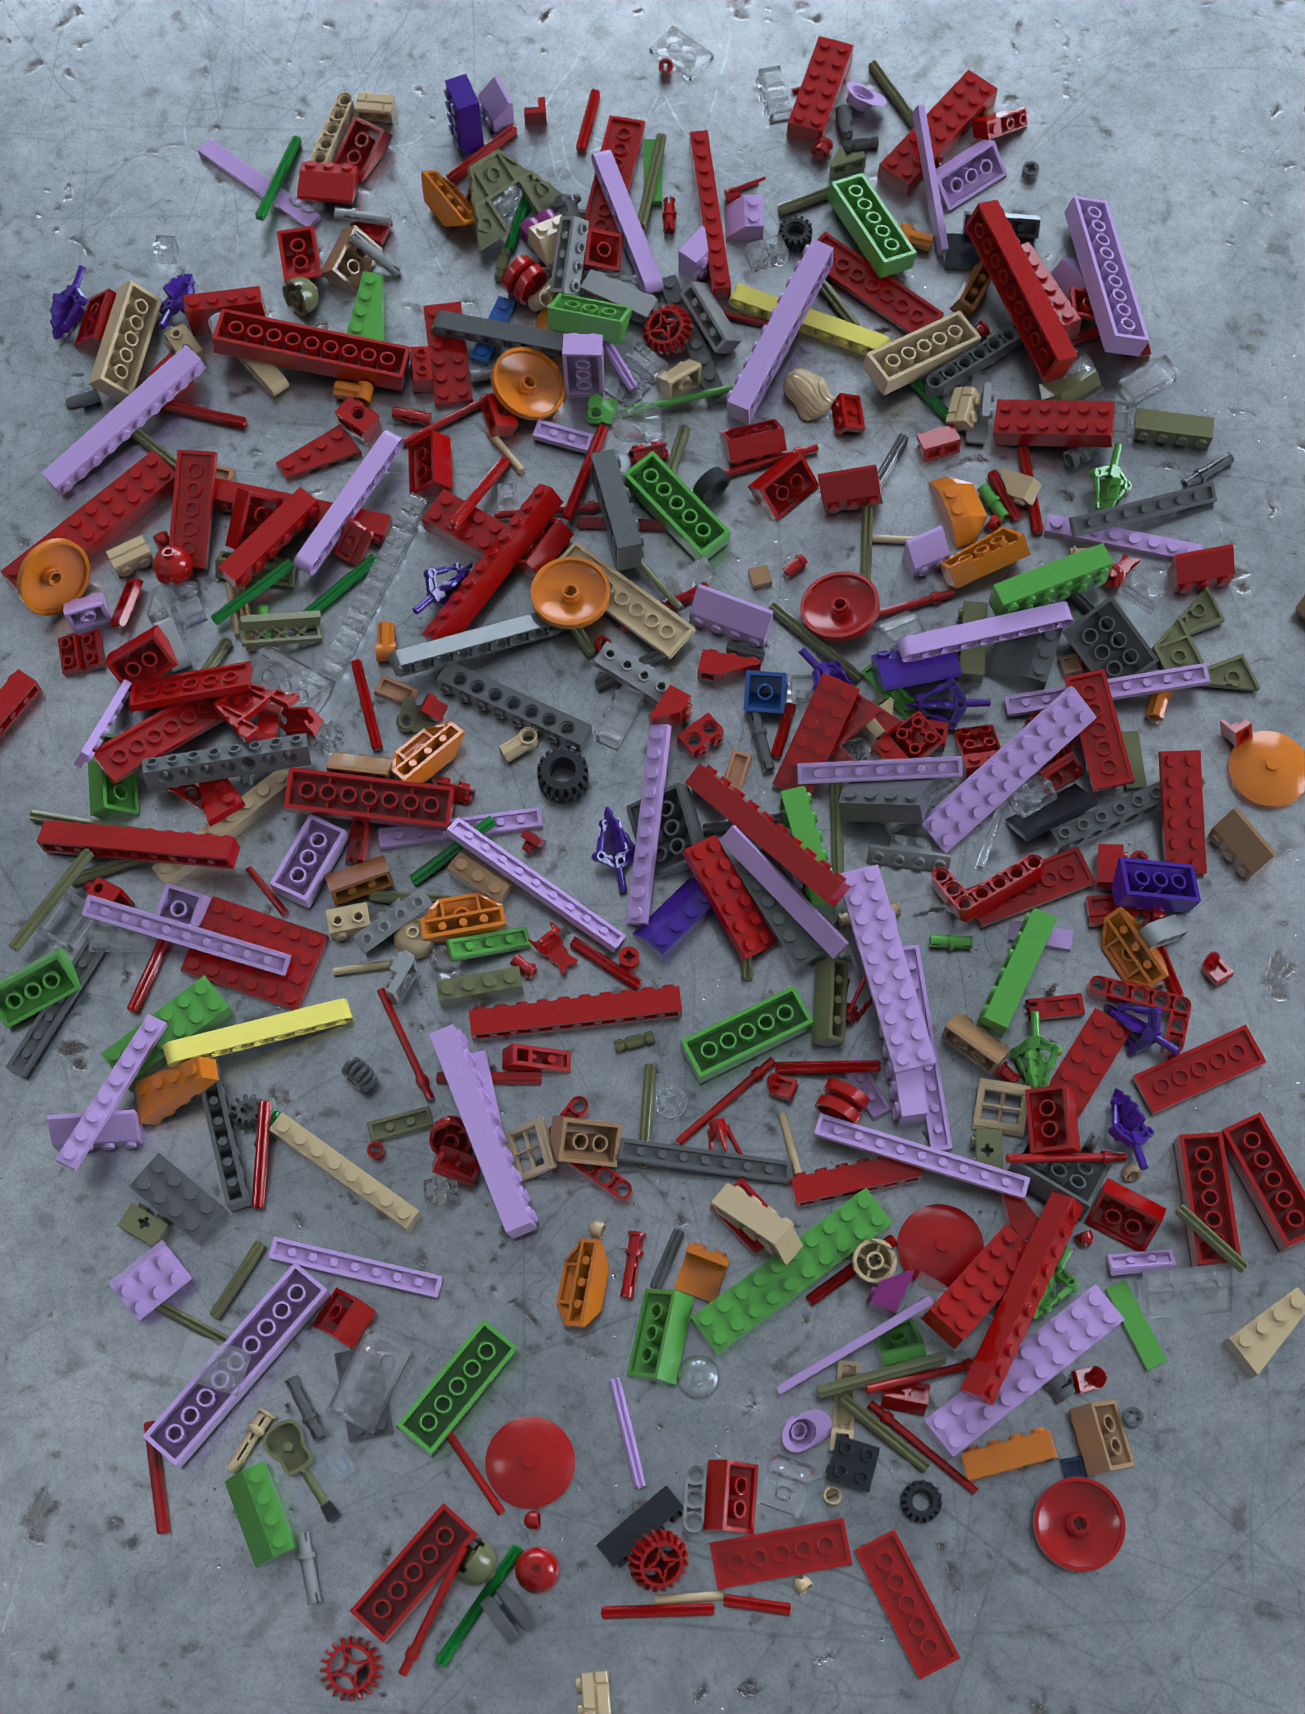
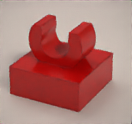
M524 830L520 836L526 840L522 849L528 853H532L535 846L543 847L546 842L545 839L529 830Z

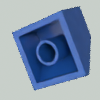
M746 670L744 711L784 713L788 674Z

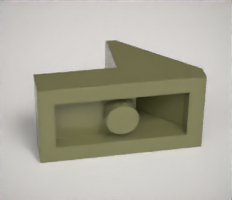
M840 145L830 163L829 177L833 178L864 169L866 163L864 151L846 156L842 145Z

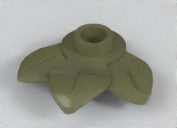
M413 697L407 698L401 704V713L396 718V725L403 732L412 731L417 734L423 728L432 725L427 722L429 718L418 713L421 705H416ZM408 719L410 724L403 725L402 721Z

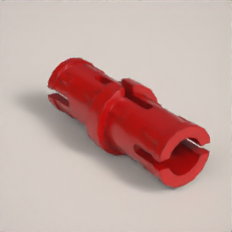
M670 196V203L668 202V197L663 199V232L666 235H669V228L671 229V235L675 233V220L677 218L675 198Z
M394 406L391 418L405 420L411 424L415 422L430 425L432 413L416 411L415 408L405 409Z

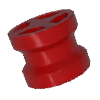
M819 136L815 141L816 145L811 149V153L819 160H826L829 156V151L833 148V142L825 136Z
M631 946L621 949L619 952L620 966L628 971L635 970L640 962L638 950Z

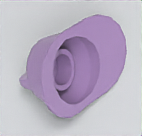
M850 81L846 85L849 91L846 102L857 111L865 112L872 106L880 107L887 103L882 95L858 82Z
M817 1409L791 1416L785 1422L784 1429L782 1430L781 1438L783 1445L787 1450L799 1453L822 1442L831 1433V1418L826 1412Z

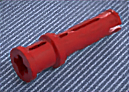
M628 1231V1248L624 1252L627 1259L620 1297L634 1299L640 1258L644 1256L642 1249L647 1234L639 1231Z

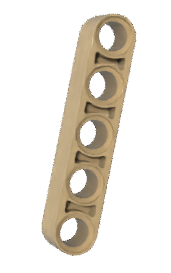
M343 92L337 96L312 152V161L316 163H333L355 113L354 102L350 93Z
M238 358L272 397H275L289 387L286 378L274 365Z

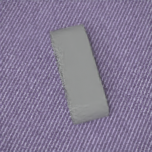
M172 615L153 622V625H158L169 639L178 661V666L174 667L172 671L176 672L191 666L192 664Z
M1175 914L1145 925L1138 932L1148 947L1154 949L1180 939L1187 933V930Z
M700 1465L690 1466L685 1476L683 1527L690 1534L700 1532L704 1522L706 1472ZM693 1470L701 1472L702 1479L699 1482H693L689 1478V1474ZM690 1494H698L701 1502L695 1506L691 1505L688 1502ZM690 1517L698 1518L700 1522L698 1528L690 1529L686 1523L687 1519Z

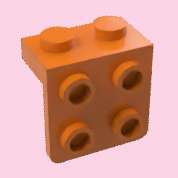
M694 1242V1244L689 1243L674 1285L675 1289L711 1303L718 1296L730 1258H727V1254L722 1251L715 1250L711 1252L706 1250V1246L697 1242Z

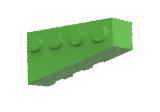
M363 271L346 334L385 341V304L382 274Z

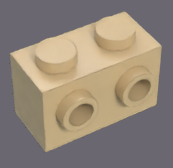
M184 322L164 333L166 338L164 344L169 352L173 351L176 354L187 345L202 362L206 360L203 349Z
M367 902L325 910L329 934L332 940H345L371 924Z

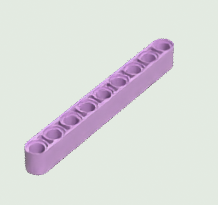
M611 150L591 154L593 168L619 234L624 235L623 244L642 292L651 294L663 291L662 277Z
M388 430L381 434L296 555L293 563L294 567L309 575L315 574L339 540L348 519L355 517L401 451L404 438Z
M1058 602L905 636L897 640L896 643L902 661L912 662L1064 628L1071 625L1074 620L1068 603Z

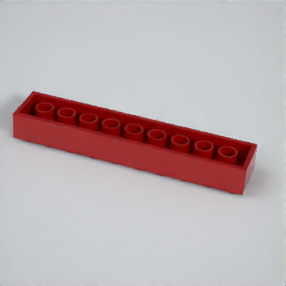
M992 200L978 203L965 225V229L1043 382L1063 378L1077 359V351L1073 347L1068 333L1062 326L1059 316H1057L1051 301L1046 295L1044 287L1030 264L1028 256L1024 252L999 201Z
M221 308L212 338L214 353L355 382L367 381L374 386L398 391L403 389L410 362L409 346Z
M152 450L2 569L0 572L5 581L18 594L17 575L23 560L37 545L54 538H63L74 542L85 551L90 561L173 494L175 472Z

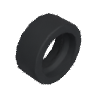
M720 467L711 468L697 480L693 487V493L704 504L710 503L727 489L730 477Z

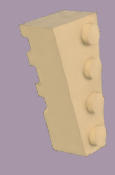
M727 1183L711 1201L719 1215L738 1229L742 1226V1230L753 1241L758 1238V1241L770 1254L778 1253L780 1261L786 1266L803 1247L793 1228L794 1223L787 1217L781 1218L770 1206L764 1207L755 1196H747L741 1187H734Z
M1296 1287L1224 1341L1225 1345L1251 1378H1254L1261 1372L1305 1315V1295Z

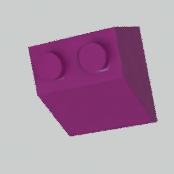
M908 1271L880 1281L878 1287L873 1285L866 1300L870 1302L868 1309L888 1319L892 1318L914 1273Z

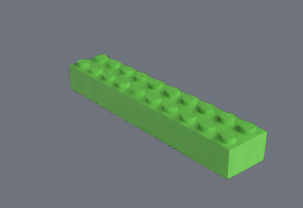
M864 1188L799 1237L803 1247L787 1266L780 1261L778 1253L693 1315L690 1322L715 1356L718 1357L852 1257L854 1250L860 1243L877 1238L888 1230L893 1222L868 1189Z

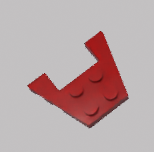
M251 684V691L220 697L213 704L215 711L248 743L260 733L258 726L248 722L271 702L290 709L300 700V696L296 692L286 694L281 689L271 691L266 690L264 686Z
M858 694L831 754L835 762L854 761L842 745L873 719L877 720L887 734L898 727L902 721Z

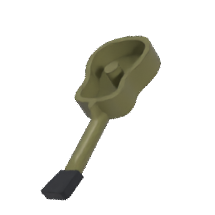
M290 1419L283 1420L272 1426L263 1437L264 1450L270 1457L280 1462L284 1472L289 1476L302 1475L321 1505L320 1508L326 1521L331 1522L340 1515V1512L327 1499L308 1469L314 1462V1455L307 1447L304 1430L297 1422Z

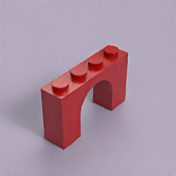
M260 286L183 295L185 314L194 337L212 335L210 317L220 312L221 308L268 317Z

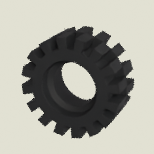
M794 215V218L788 216V220L784 218L783 223H780L778 240L780 245L784 246V249L790 248V252H793L794 249H796V252H800V248L804 250L807 244L810 245L812 240V224L809 223L807 218L804 220L803 216H800V219L797 218L798 215ZM798 230L802 232V235L793 237L788 232Z
M917 1480L905 1487L900 1497V1506H902L903 1514L905 1513L906 1517L915 1523H925L933 1520L940 1513L943 1502L941 1501L942 1495L938 1492L939 1489L933 1486V1483L926 1482V1480ZM917 1493H924L929 1497L930 1505L924 1511L917 1510L913 1506L912 1500Z

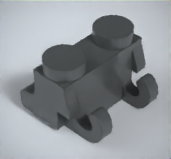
M567 194L556 196L554 204L558 207L560 215L576 216L582 219L586 217V211L578 207V204L581 202L579 194H573L575 200H572L571 195Z

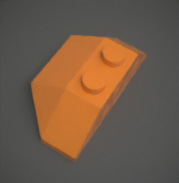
M437 170L422 171L421 179L424 202L445 227L475 224L472 204L459 188L447 178L441 176Z
M948 476L930 481V489L956 550L974 544L987 519V514L974 484Z
M452 721L423 728L394 752L391 772L402 781L425 783L454 759L465 731Z
M480 892L438 899L420 919L423 940L446 943L449 939L495 932L506 926L503 904L494 901Z
M1122 906L1103 919L1104 927L1101 948L1125 982L1152 988L1169 976L1162 955L1157 948L1150 949L1138 932L1142 926Z
M581 1238L578 1241V1245L564 1261L556 1305L565 1326L586 1327L602 1310L609 1264L600 1239Z

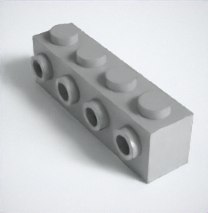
M560 216L550 293L579 296L589 221L576 216Z
M590 269L580 286L581 297L632 307L630 319L643 325V322L648 321V316L653 315L652 310H658V299L655 296L643 293L634 286L625 285L620 280L612 279L600 271L596 272Z
M691 281L680 293L681 297L715 353L730 354L740 344V338L707 284Z
M606 641L595 658L593 666L654 705H657L669 685H675L672 683L673 680L665 674L661 676L655 672L656 669L647 663L644 665L639 662V658L634 654L625 653L617 643Z

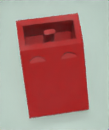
M917 711L892 732L873 743L870 755L875 760L924 758L933 753L945 740L924 715Z
M993 724L953 729L957 755L962 756L963 780L965 781L1001 749Z

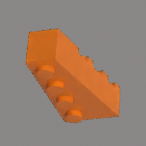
M1003 526L939 563L946 584L954 588H961L969 582L1030 556L1031 553L1024 534Z
M198 1056L134 1082L139 1122L158 1126L166 1116L173 1115L178 1107L189 1103L194 1095L201 1094L217 1082L219 1077L216 1059Z
M1044 1427L1030 1430L1031 1435L1022 1436V1433L1009 1436V1441L1001 1442L1000 1439L987 1442L988 1446L979 1448L978 1445L965 1448L966 1452L961 1453L968 1481L998 1475L1003 1471L1018 1470L1026 1465H1038L1048 1459H1052V1461L1060 1459L1052 1432L1044 1430Z

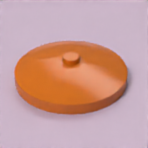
M528 347L512 348L504 352L493 366L491 384L494 394L502 406L512 414L527 420H542L554 414L562 404L565 397L563 375L558 366L544 353Z
M63 538L50 539L33 548L23 560L17 575V591L23 604L39 615L52 616L63 612V603H67L75 598L80 599L86 590L90 578V563L85 551L74 542Z
M562 557L547 563L535 575L530 591L532 605L537 615L546 623L561 629H578L598 620L609 605L611 593L609 580L605 572L594 562L581 557Z
M1274 731L1255 732L1251 739L1238 747L1235 746L1229 756L1227 774L1230 784L1243 800L1253 806L1263 809H1279L1289 806L1298 800L1305 791V752L1297 742L1284 734Z

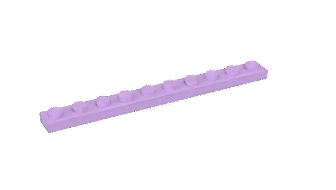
M1206 663L1107 679L1113 700L1210 684ZM1066 686L1004 696L1007 717L1042 712L1066 690Z
M669 724L650 725L626 919V923L629 925H648L672 728Z
M459 817L447 828L445 832L447 836L614 953L624 941L625 934Z
M87 895L82 912L83 916L283 976H286L292 955L93 895Z
M919 945L902 946L937 1061L935 1065L921 1068L928 1111L925 1122L929 1147L942 1151H951L953 1147Z
M820 1113L814 1136L1022 1200L1025 1199L1030 1177Z

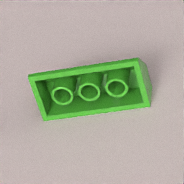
M559 293L548 307L547 329L560 333H595L603 335V340L608 341V343L620 344L626 335L632 307Z
M107 733L104 739L102 737H99V739L103 740L101 742L103 744L117 735ZM92 758L88 763L90 816L112 819L139 815L137 771L113 784Z
M62 947L0 980V1019L6 1029L81 989L74 966Z
M645 1289L626 1376L661 1384L676 1385L694 1297L677 1290Z
M262 1461L243 1469L225 1481L255 1568L298 1550L266 1462Z

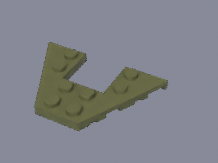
M500 149L495 150L467 168L479 252L511 232L491 199L517 184L537 215L540 211L554 206L556 196L563 194L552 187L551 183L543 181L539 175L530 169H525L518 164V161L508 157Z
M1208 586L1204 588L1202 593L1153 645L1152 651L1160 660L1158 663L1162 670L1204 663L1191 635L1222 624L1225 621ZM1243 653L1207 666L1210 684L1202 685L1203 687L1259 691L1261 688Z

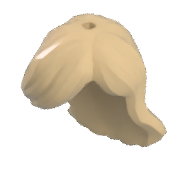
M794 369L784 379V393L795 404L802 420L811 421L820 418L831 408V405L836 400V396L830 394L825 379L806 369Z

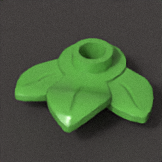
M598 393L590 397L588 401L589 409L586 411V419L589 423L600 424L602 422L610 425L620 421L622 415L616 412L618 408L617 398L602 400Z

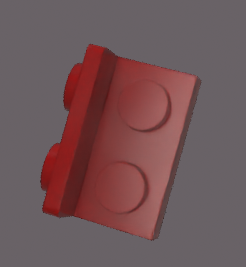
M839 393L831 405L836 435L840 436L844 431L862 433L866 428L860 396Z

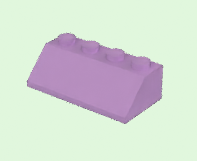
M981 140L936 168L941 204L947 211H950L1007 175L994 140Z
M698 584L690 610L689 621L698 627H707L715 633L726 634L734 640L745 641L752 647L764 648L772 629L774 611Z
M134 1109L114 1111L89 1151L100 1147L103 1150H113L115 1146L132 1149L136 1148L137 1145H143V1124L139 1122V1114ZM84 1113L47 1115L51 1143L56 1150L61 1151Z

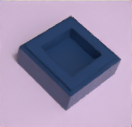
M1082 1455L1059 1460L1063 1479L1070 1477L1087 1478Z

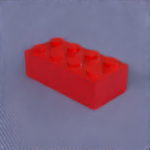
M443 489L422 517L424 530L479 561L507 524L475 507L458 529L450 528L448 525L449 520L465 501Z

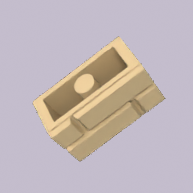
M371 92L357 94L355 105L357 117L365 121L393 123L396 110L394 96L388 93L379 95Z
M954 387L945 423L947 425L953 424L956 431L972 430L974 422L977 421L978 405L982 402V397L975 387Z
M142 535L106 551L118 577L128 576L132 574L133 570L140 567H148L154 559Z
M608 1671L580 1673V1679H576L577 1694L581 1693L582 1703H578V1714H611Z

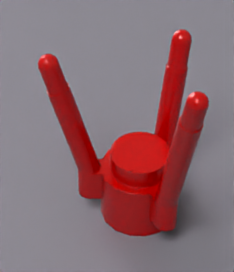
M764 176L736 187L724 189L726 204L741 197L740 190L755 186L759 182L766 180V177Z
M865 974L852 1002L847 1003L846 1023L853 1025L855 1021L859 1022L860 1017L873 1001L871 996L859 1012L858 1007L855 1006L866 982ZM849 979L847 980V992H848L849 981H850Z
M724 1118L714 1119L709 1122L710 1129L707 1130L709 1150H714V1137L715 1140L721 1141L724 1152H727L728 1148L725 1138L728 1134L737 1154H743L731 1132L730 1125H726Z

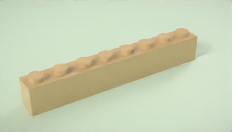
M282 769L272 772L241 797L246 804L245 807L211 827L207 823L195 834L210 833L217 836L230 835L236 838L285 799L288 780L287 770ZM157 862L152 866V869L164 885H166V882L176 885L199 866Z
M283 1112L269 1128L274 1137L407 1233L412 1230L422 1215L418 1209Z

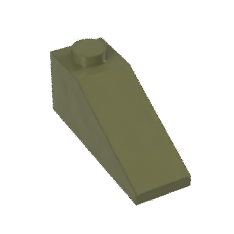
M1097 369L1039 384L1041 399L1079 400L1101 385Z

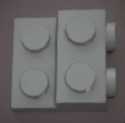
M406 950L400 951L397 956H393L389 964L392 977L386 985V991L391 1003L397 1006L401 1003L419 971L414 955Z

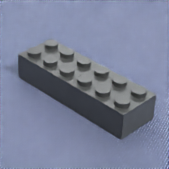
M614 449L591 453V478L618 571L641 567V558H644L643 535L638 533L640 527L638 519H634L633 516L635 515L634 505L629 503V488L624 486V483H626L625 474L620 472L619 469L621 468L620 457L615 455Z
M762 848L760 850L761 853L791 882L780 863ZM740 862L733 864L777 942V947L795 976L814 966L816 962L830 957L817 941Z

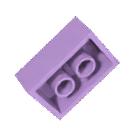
M161 1240L110 1280L109 1284L136 1319L140 1321L189 1282L192 1277L166 1243Z

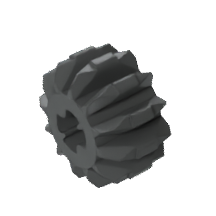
M352 1057L341 1069L346 1080L360 1092H367L378 1081L377 1074L359 1057Z
M244 1094V1100L241 1101L239 1098H236L235 1100L238 1105H231V1109L234 1112L230 1114V1117L235 1119L233 1123L236 1126L240 1125L242 1130H245L247 1126H249L250 1130H254V1124L258 1122L259 1101L262 1099H257L255 1094H252L249 1099L247 1094ZM247 1109H251V1110H252V1112L250 1111L251 1114L247 1116V1115L245 1114V1113H247L246 1110H247Z

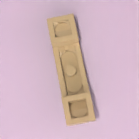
M838 1360L836 1380L860 1374L861 1362ZM858 1389L844 1392L857 1401ZM843 1393L834 1395L829 1451L834 1449L837 1434L851 1439L854 1438L855 1417L837 1403L838 1398Z

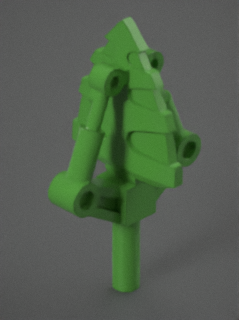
M1115 443L1109 465L1089 470V476L1093 478V490L1095 492L1093 507L1095 511L1114 507L1125 491L1132 488V483L1127 480L1121 467L1118 466L1122 444ZM1104 476L1106 478L1100 481L1099 477Z
M1039 1011L1030 1012L1031 1036H1028L1018 1046L1010 1050V1056L1015 1058L1020 1072L1025 1077V1085L1031 1086V1089L1050 1085V1072L1054 1068L1057 1056H1060L1063 1052V1048L1060 1045L1054 1044L1040 1036ZM1041 1050L1049 1051L1050 1056L1048 1062L1047 1057L1044 1055V1053H1041ZM1025 1054L1027 1058L1028 1068L1026 1067L1025 1062L1023 1060V1056Z
M1065 1246L1063 1255L1059 1259L1054 1274L1032 1319L1035 1320L1039 1316H1043L1044 1313H1050L1052 1311L1051 1307L1057 1301H1061L1069 1293L1078 1292L1077 1279L1073 1278L1064 1269L1072 1252L1070 1247ZM1056 1283L1063 1284L1065 1287L1057 1293Z

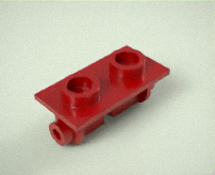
M661 440L650 442L651 446L643 447V444L631 446L632 450L628 451V454L633 455L630 457L631 465L638 463L652 451L661 460H665L666 457H669L668 449L664 450L667 442L662 443Z
M439 776V779L432 780L437 782L436 785L454 787L455 801L464 804L467 802L471 803L472 795H470V791H475L474 788H470L471 784L462 781L455 784L451 782V778Z

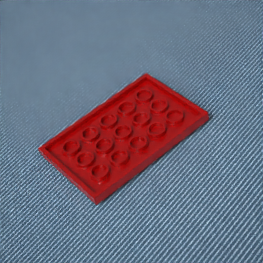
M213 896L199 928L292 955L286 976L193 948L189 949L180 971L198 979L205 975L212 984L293 1011L301 1006L329 936Z

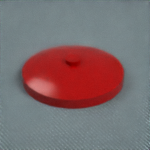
M850 571L833 572L818 578L806 589L800 603V612L806 628L818 638L835 642L847 641L865 633L875 623L880 611V599L875 585L865 576Z
M945 1204L928 1205L912 1213L902 1225L896 1244L897 1257L903 1272H913L911 1281L919 1287L933 1292H945L984 1249L983 1236L975 1221L961 1209Z
M521 1417L505 1424L493 1436L486 1452V1475L495 1493L509 1505L520 1509L543 1508L558 1500L571 1484L575 1472L574 1450L568 1436L555 1423L540 1417Z
M1070 1477L1054 1483L1039 1498L1033 1515L1034 1535L1042 1552L1053 1563L1070 1571L1087 1572L1105 1566L1117 1555L1125 1538V1516L1119 1501L1107 1487L1089 1478Z

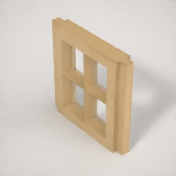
M980 1078L972 1129H1002V1134L1023 1137L1027 1118L1025 1090L1031 1089V1086ZM985 1091L1001 1093L1000 1105L984 1102ZM1006 1094L1022 1096L1020 1108L1004 1106ZM983 1106L999 1109L997 1120L981 1118ZM1003 1110L1019 1112L1018 1123L1001 1121Z
M545 1117L537 1118L505 1132L507 1138L506 1146L508 1150H511L515 1162H512L516 1170H519L523 1181L557 1167ZM536 1128L539 1144L531 1147L528 1131ZM523 1134L527 1149L519 1152L515 1137ZM541 1148L544 1164L536 1167L533 1151ZM528 1153L532 1169L524 1172L520 1156Z

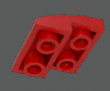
M93 629L80 635L74 632L58 638L63 675L80 674L106 667L104 664L101 632L98 629Z

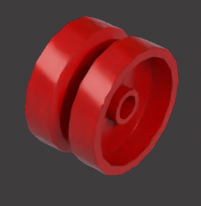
M521 255L511 262L505 270L501 280V288L508 294L513 295L522 305H527L529 296L535 294L547 281L548 272L539 264L536 265L527 255Z
M829 1078L823 1088L825 1094L819 1096L814 1105L815 1108L822 1114L858 1125L861 1119L859 1112L866 1110L870 1102L869 1097L845 1081Z

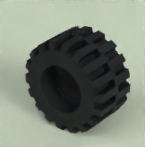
M561 746V750H558L557 747L553 748V752L548 750L545 753L546 757L542 756L537 766L538 783L540 789L542 788V793L544 795L548 794V799L550 800L555 798L556 802L559 803L561 800L567 803L571 798L573 801L576 800L577 795H583V789H587V782H589L588 765H586L585 758L581 757L580 752L577 751L575 753L573 748L566 750V747ZM559 768H568L575 773L570 780L565 782L556 781L551 777L552 773Z

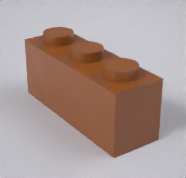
M982 261L973 267L949 307L954 313L960 310L965 318L975 310L992 281Z
M384 855L325 875L335 906L394 885Z

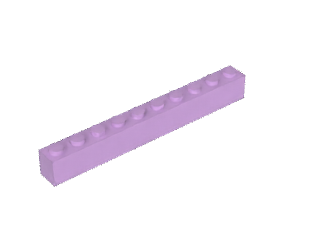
M185 345L42 471L43 476L61 495L69 492L80 479L85 478L88 472L98 466L107 455L113 453L123 441L128 440L134 431L141 428L151 416L157 414L160 408L167 402L172 401L178 392L185 389L195 377L200 376L206 368L202 360Z

